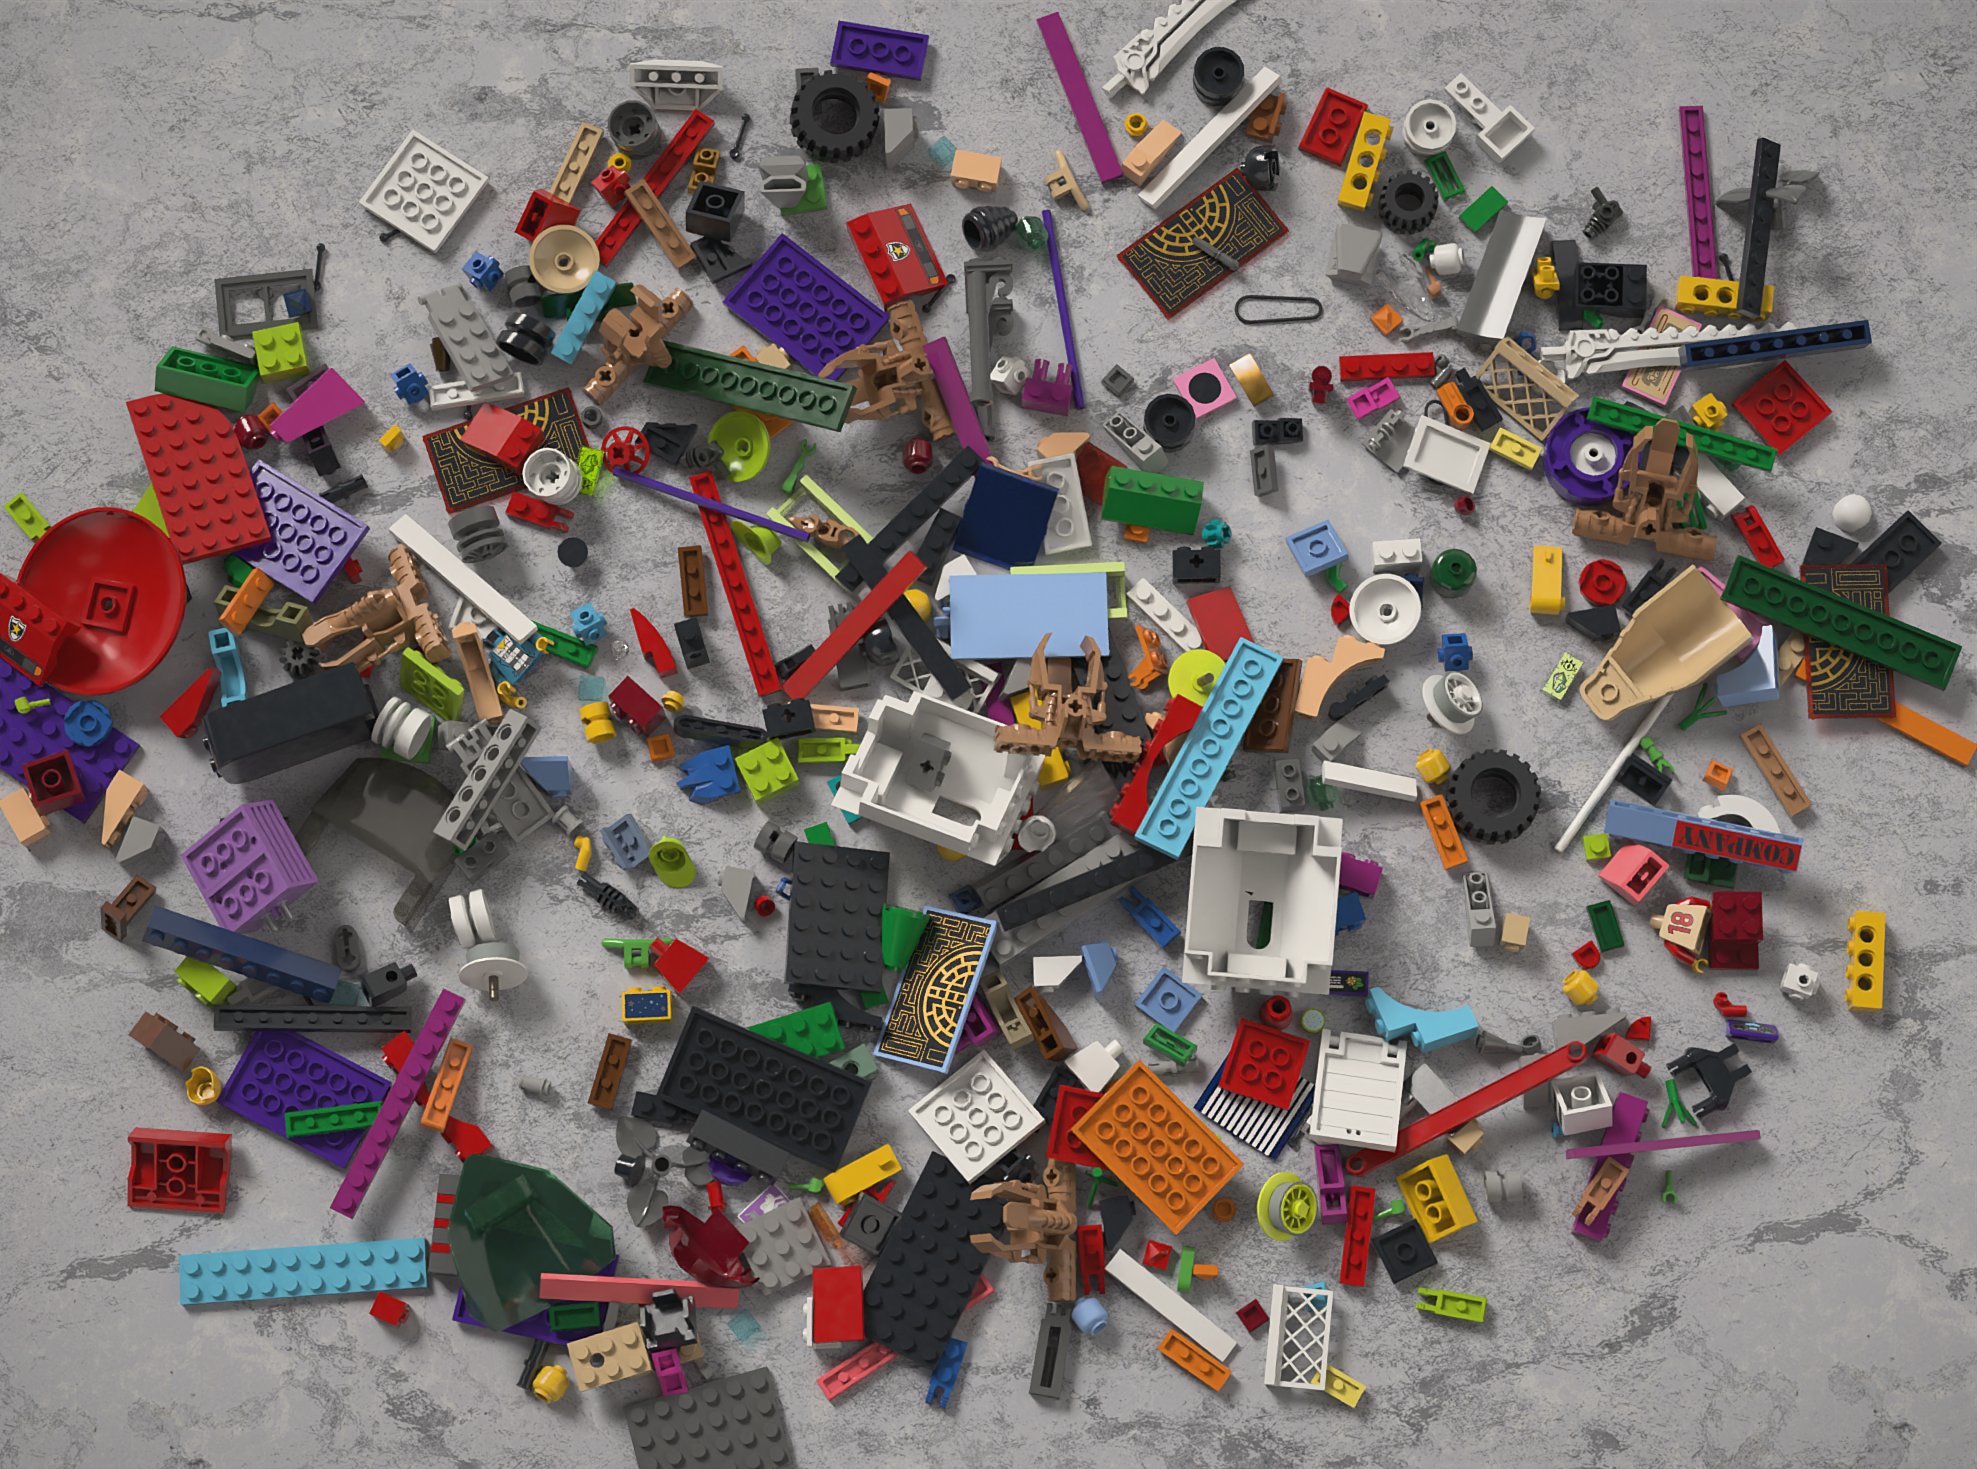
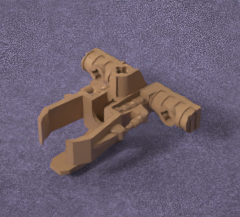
M636 285L630 290L638 297V306L630 314L631 320L616 308L607 313L599 329L600 334L605 338L604 347L601 351L606 355L607 362L604 366L597 369L595 377L591 378L587 386L582 388V391L600 407L638 365L648 364L654 367L659 366L660 368H668L670 366L672 358L663 339L694 306L693 300L683 290L676 287L673 293H670L666 299L661 301L660 298L643 285ZM603 378H606V379H609V378H610L611 380L608 382L607 380H604V381H603L602 379H603Z
M909 300L905 303L895 304L887 309L891 315V333L899 341L903 349L902 351H899L891 339L886 342H877L873 345L866 346L861 344L856 349L843 353L829 362L818 374V377L825 378L834 369L862 367L858 372L860 379L847 382L846 384L854 385L857 388L851 406L866 401L869 402L870 406L862 410L850 408L844 422L846 424L857 420L879 419L884 421L894 415L911 413L916 410V399L919 398L923 409L921 412L922 422L933 434V441L937 442L945 440L957 432L936 379H931L933 370H929V362L926 359L927 353H925L923 345L927 344L928 341L923 334L924 330L918 313L915 311V304L912 300ZM869 350H883V357H880L879 353H869ZM900 403L902 405L892 412H890L888 407L891 404Z
M1662 418L1656 423L1654 435L1653 426H1645L1634 437L1633 447L1625 459L1623 468L1619 470L1618 487L1615 490L1613 507L1624 512L1623 517H1615L1602 509L1582 511L1576 508L1572 522V534L1578 537L1580 535L1586 536L1585 538L1599 541L1607 540L1614 544L1616 542L1622 543L1624 546H1628L1632 537L1656 542V552L1662 553L1663 551L1668 552L1667 554L1670 555L1678 554L1681 557L1696 560L1699 558L1704 559L1706 562L1713 561L1718 538L1716 535L1710 536L1694 527H1687L1685 529H1674L1672 527V523L1688 521L1692 499L1698 490L1696 483L1698 478V449L1694 437L1686 432V446L1690 455L1678 481L1676 477L1669 476L1680 432L1678 422ZM1652 439L1646 470L1637 471L1639 452ZM1623 480L1630 482L1628 497H1623ZM1690 493L1682 508L1676 506V500L1682 501L1684 494Z
M398 545L388 555L391 565L390 571L398 583L397 587L390 588L389 590L382 589L381 591L371 590L367 593V597H361L360 602L356 601L349 608L318 620L302 634L307 647H318L324 653L326 648L337 637L362 628L368 639L337 661L319 663L326 671L354 662L360 673L371 665L378 666L381 663V659L387 655L393 654L401 648L405 649L409 646V643L415 642L419 643L427 661L431 663L441 662L443 659L451 656L452 651L451 648H448L449 643L444 630L441 628V622L437 620L439 618L437 613L432 615V612L428 611V603L421 604V601L429 595V591L425 589V581L422 582L423 576L416 563V558L410 554L406 545ZM393 643V644L390 645V646L387 648V650H386L385 646H387V645Z
M1053 632L1046 633L1031 657L1030 678L1027 681V685L1030 688L1029 717L1041 721V730L1031 728L1023 723L1011 726L1005 725L1004 727L996 725L994 751L996 753H1003L1005 751L1008 754L1022 755L1030 753L1033 756L1043 754L1046 757H1051L1052 749L1067 747L1077 748L1079 759L1091 758V760L1096 761L1097 759H1103V761L1121 763L1122 761H1128V763L1134 764L1142 753L1140 736L1132 737L1119 731L1095 734L1094 729H1092L1093 725L1103 724L1106 719V703L1104 701L1107 683L1104 681L1103 666L1100 660L1101 650L1095 640L1085 635L1080 644L1089 663L1086 687L1078 686L1076 691L1072 693L1071 658H1047L1046 666L1044 648ZM1096 693H1100L1097 710L1092 709L1091 701ZM1037 699L1042 700L1041 706H1038Z
M1049 1159L1048 1167L1043 1176L1044 1183L1048 1186L1047 1193L1049 1194V1199L1047 1198L1044 1185L1021 1183L1020 1180L982 1185L972 1192L970 1200L991 1198L994 1195L1011 1201L1003 1207V1222L1007 1225V1231L1011 1234V1245H1003L991 1233L970 1235L971 1243L981 1253H991L996 1257L1008 1260L1009 1263L1043 1264L1046 1259V1253L1049 1254L1047 1267L1043 1273L1044 1282L1048 1285L1047 1292L1049 1293V1298H1047V1301L1057 1303L1075 1301L1076 1241L1069 1239V1235L1073 1234L1077 1228V1218L1073 1214V1212H1076V1164ZM1030 1249L1031 1255L1021 1257L1022 1250Z

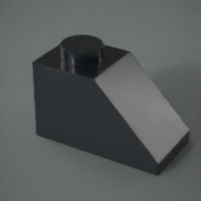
M323 425L302 435L308 454L319 477L331 475L341 468Z
M1615 604L1569 612L1565 618L1568 625L1594 642L1611 643L1621 633Z
M1128 1195L1099 1200L1108 1252L1113 1251L1132 1223V1216L1136 1215L1134 1200L1129 1201Z

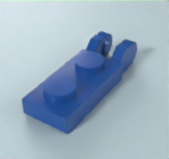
M1132 886L1129 889L1130 894L1141 904L1134 908L1123 896L1118 901L1130 913V916L1164 950L1181 934V931L1148 897L1145 898L1141 892Z
M954 1338L950 1339L936 1370L932 1372L925 1403L931 1404L935 1396L936 1386L945 1388L940 1400V1408H946L950 1393L953 1391L967 1348V1342Z

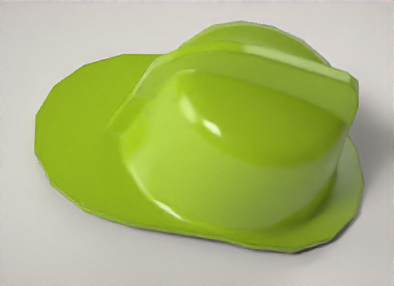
M738 520L731 523V530L737 540L762 563L769 565L772 562L771 555L782 544V541L775 532L757 525L749 527Z
M664 835L649 850L648 857L650 863L663 883L674 888L686 887L692 883L695 878L696 869L686 851L685 845L679 839Z

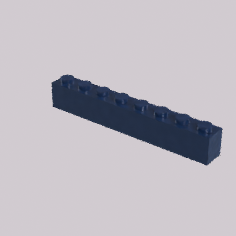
M1861 320L1687 343L1678 349L1681 371L1688 372L1862 349L1871 344L1872 339L1869 321Z
M156 905L142 940L153 946H158L200 962H205L328 1004L335 992L342 969Z

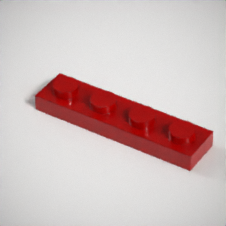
M1433 352L1339 356L1340 381L1384 380L1387 377L1390 379L1430 378L1435 375Z
M1351 1185L1339 1284L1364 1287L1375 1188Z

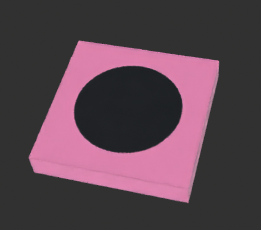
M1215 358L1173 379V383L1181 397L1187 399L1193 406L1196 415L1195 421L1237 399Z

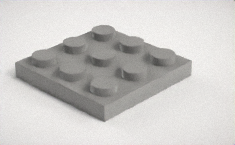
M800 1197L736 1227L750 1242L743 1252L755 1277L760 1278L758 1283L764 1296L812 1274V1269L824 1268L831 1264Z

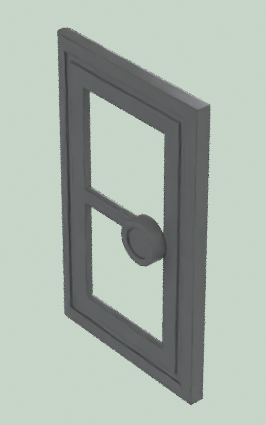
M313 269L214 279L220 337L222 335H227L231 338L253 336V331L299 322L302 330L318 329ZM301 283V289L306 288L313 312L304 314V317L271 321L269 300L273 297V290L270 287ZM260 288L259 296L264 300L266 321L232 325L229 291Z

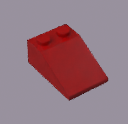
M484 402L460 441L520 476L525 462L531 454L536 452L545 436L540 427L526 419L488 402Z

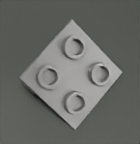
M1391 409L1361 444L1398 473L1403 467L1416 428L1403 419L1405 415L1400 410L1395 412Z

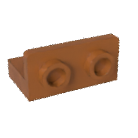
M1280 93L1279 97L1269 94L1252 111L1245 134L1246 137L1272 143L1274 136H1279L1282 123L1278 122L1280 115H1285L1288 102L1284 101L1285 93Z

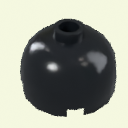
M1275 145L1257 146L1248 152L1245 162H1241V175L1245 176L1247 183L1257 191H1276L1278 183H1274L1275 175H1280L1278 151L1272 150L1275 148Z
M885 617L879 619L864 634L862 642L858 643L862 657L867 656L870 662L877 666H888L900 661L891 629Z

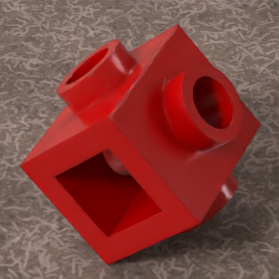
M613 165L603 170L591 182L600 196L611 207L625 199L624 192L631 188L628 183L631 179L623 169L618 171Z

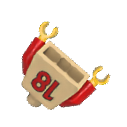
M1691 896L1677 901L1675 904H1669L1664 916L1653 913L1650 918V927L1660 929L1659 937L1664 942V947L1677 960L1688 966L1692 965L1695 973H1704V971L1698 968V963L1702 962L1704 965H1708V961L1703 958L1695 959V956H1700L1709 921L1712 917V904H1710V901Z

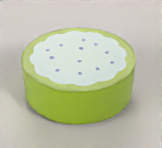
M1311 1008L1303 1013L1301 1026L1306 1032L1315 1034L1324 1028L1326 1019L1320 1010Z

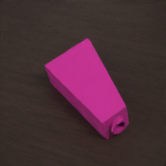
M330 367L269 425L272 428L270 433L278 442L284 440L288 443L362 405L365 401Z

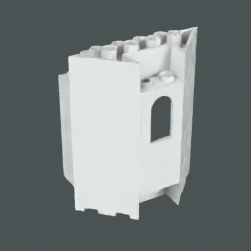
M915 691L908 703L885 695L883 700H877L869 716L868 731L856 755H850L841 774L840 788L831 805L995 866L1010 852L1014 841L1012 835L1013 833L1018 834L1022 824L1020 818L1022 815H1027L1031 805V797H1035L1040 783L1037 780L1045 755L1033 756L1030 753H1027V755L1008 754L1005 751L1003 753H996L994 751L996 725L1004 727L1005 724ZM924 733L951 743L949 751L952 752L950 761L942 769V772L945 773L943 782L940 787L936 786L932 792L905 783L918 739ZM939 797H943L975 809L979 812L981 820H976L973 826H965L932 812Z
M1196 807L1182 983L1211 985V990L1225 991L1226 986L1236 987L1235 992L1250 993V988L1260 989V994L1274 995L1275 990L1284 991V996L1299 997V992L1329 995L1343 819L1228 808ZM1245 891L1254 892V893H1253L1252 896H1251L1250 894H1248V893L1245 892ZM1249 900L1274 902L1271 939L1269 944L1263 949H1254L1247 942Z

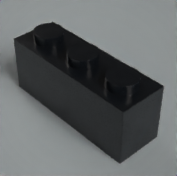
M940 507L916 555L928 567L917 579L918 581L932 586L960 530L962 517Z

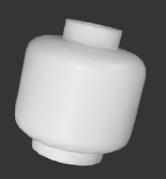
M1455 243L1436 246L1434 254L1430 255L1431 268H1436L1437 273L1442 276L1459 273L1461 268L1465 266L1463 248H1459Z

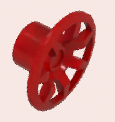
M621 426L611 430L603 439L601 445V452H603L602 461L611 473H613L615 466L622 464L625 470L631 472V461L641 464L633 472L636 474L642 472L647 466L650 458V447L646 437L639 430L629 426ZM622 430L629 431L625 440H621L617 432ZM633 434L638 435L643 443L632 445ZM613 436L615 442L606 448L608 440ZM645 447L644 461L635 455V451ZM606 452H607V455H608L609 460L612 462L611 465L609 464V462H608V460H607Z

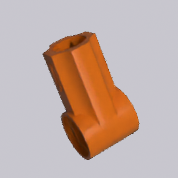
M1449 382L1436 390V394L1450 417L1452 427L1463 431L1470 426L1474 412L1465 402L1455 382ZM1463 413L1468 419L1460 421L1456 415Z

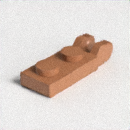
M1609 1156L1582 1194V1199L1573 1210L1572 1215L1577 1217L1582 1212L1586 1202L1595 1207L1588 1214L1584 1222L1587 1226H1590L1599 1211L1604 1209L1630 1170Z

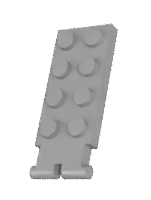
M461 283L441 289L442 296L438 291L418 296L419 304H425L428 309V319L470 392L513 378L514 373L496 345L495 340L472 301H466L464 298Z
M483 718L468 729L469 734L472 736V739L469 741L462 733L445 745L450 753L455 751L463 763L459 766L467 777L493 737L487 729L490 724L486 718ZM520 765L491 809L515 843H518L555 815Z

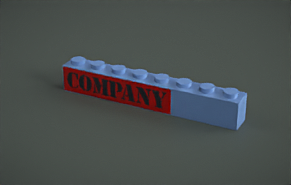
M1611 799L1604 833H1608L1610 837L1616 839L1628 837L1640 844H1646L1647 842L1657 843V846L1660 848H1681L1682 852L1694 854L1696 851L1705 853L1706 857L1718 859L1720 856L1729 858V861L1742 864L1743 862L1753 863V866L1757 868H1777L1779 872L1790 874L1792 871L1797 872L1804 838L1614 799Z

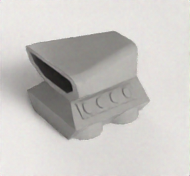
M772 156L761 159L759 165L762 182L759 184L761 194L777 208L796 207L804 195L806 183L809 181L806 159L800 156Z
M1338 223L1325 275L1335 281L1362 287L1370 286L1383 236L1382 233Z

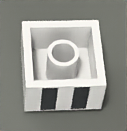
M1599 1072L1551 1081V1102L1565 1136L1612 1126V1104Z

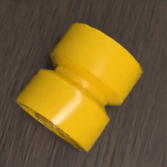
M595 702L579 709L581 722L586 725L584 733L587 743H601L616 737L617 733L614 722L609 720L612 714L608 702Z

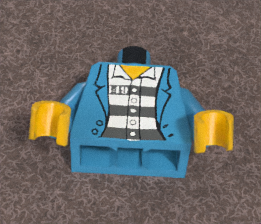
M496 629L492 630L486 637V640L495 647L488 656L491 659L489 665L493 679L498 686V693L505 699L508 698L506 692L509 689L515 693L516 689L512 685L518 686L543 655L549 653L546 651V646L548 644L554 645V642L535 632L520 645L508 634L503 636Z

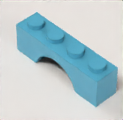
M595 270L551 354L571 365L574 364L596 319L617 285L616 281Z
M226 628L208 631L212 655L217 669L222 672L220 676L222 707L249 698L238 637L233 636Z

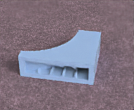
M1772 625L1762 627L1760 643L1754 654L1744 664L1730 672L1717 675V684L1713 686L1716 699L1720 700L1723 707L1780 699L1777 636Z

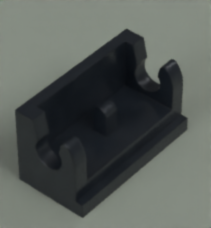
M1634 753L1631 754L1615 780L1654 806L1673 781Z

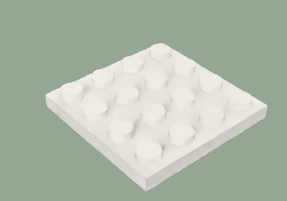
M412 130L359 201V204L436 254L487 185L489 178L415 130Z
M982 1050L908 1110L910 1115L969 1184L1046 1123L1045 1119L985 1050Z

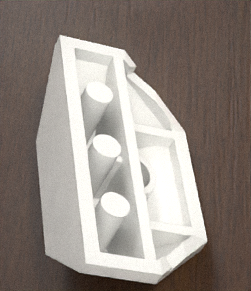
M649 60L630 63V88L636 91L654 109H697L700 111L723 90V66L703 61Z

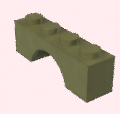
M224 586L214 601L219 617L226 610L239 591V588ZM286 602L282 609H271L261 604L246 625V628L303 643L304 638L302 634L308 627L313 625V621L306 606Z

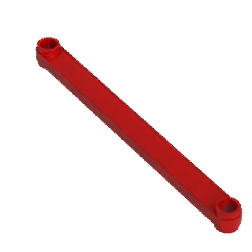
M1579 1041L1570 1042L1399 1130L1395 1152L1370 1148L1358 1151L1348 1157L1346 1161L1347 1171L1353 1177H1363L1445 1135L1447 1132L1583 1064L1588 1058L1586 1046ZM1574 1049H1581L1583 1051L1579 1057L1570 1056ZM1357 1161L1363 1162V1166L1359 1170H1352L1353 1163Z

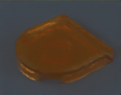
M817 1202L811 1206L808 1214L825 1240L833 1241L832 1248L834 1250L844 1246L839 1232L821 1203Z

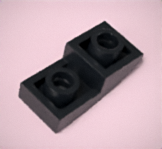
M1302 418L1254 420L1252 422L1253 445H1281L1303 442Z

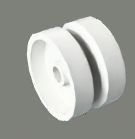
M1428 99L1418 102L1410 109L1403 123L1402 137L1404 144L1412 153L1421 157L1429 158L1444 152L1455 134L1456 120L1454 113L1449 106L1438 100Z
M482 889L470 892V908H468L467 902L462 895L449 898L452 923L463 949L476 945L475 930H477L479 938L483 943L496 940L491 912Z

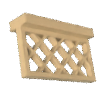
M1508 336L1499 341L1495 350L1475 375L1477 379H1480L1484 373H1492L1493 385L1486 386L1482 382L1491 399L1541 441L1546 439L1556 423L1579 398L1577 393ZM1498 354L1506 359L1507 368L1496 369L1495 358ZM1512 371L1522 372L1525 383L1514 384ZM1497 372H1508L1509 384L1498 385ZM1530 386L1540 387L1543 398L1532 399ZM1515 387H1526L1527 399L1516 400ZM1510 388L1511 400L1504 401L1500 397L1499 389ZM1548 401H1556L1563 408L1559 413L1550 414ZM1533 402H1544L1545 414L1534 415ZM1528 403L1529 415L1522 416L1518 412L1517 404ZM1546 418L1547 428L1544 432H1541L1536 427L1535 419Z

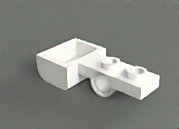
M1462 73L1444 88V92L1461 108L1465 118L1471 123H1477L1483 129L1477 135L1476 143L1498 163H1501L1535 130L1511 105L1501 112Z

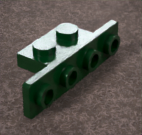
M632 282L616 285L595 322L602 323L607 313L614 308L637 304L636 295L630 291L634 287ZM585 289L572 294L555 293L542 295L541 303L544 317L550 318L567 315L568 322Z

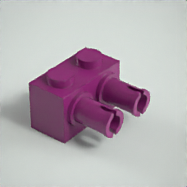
M1035 359L1032 378H1026L1022 408L1068 417L1073 393V386H1069L1073 366L1067 364L1065 373H1063L1064 363H1059L1056 380L1053 383L1046 381L1050 362L1044 359L1042 368H1040L1041 359Z
M977 992L974 994L963 1026L965 1031L960 1035L954 1054L957 1055L972 1043L983 1046L1001 1034Z

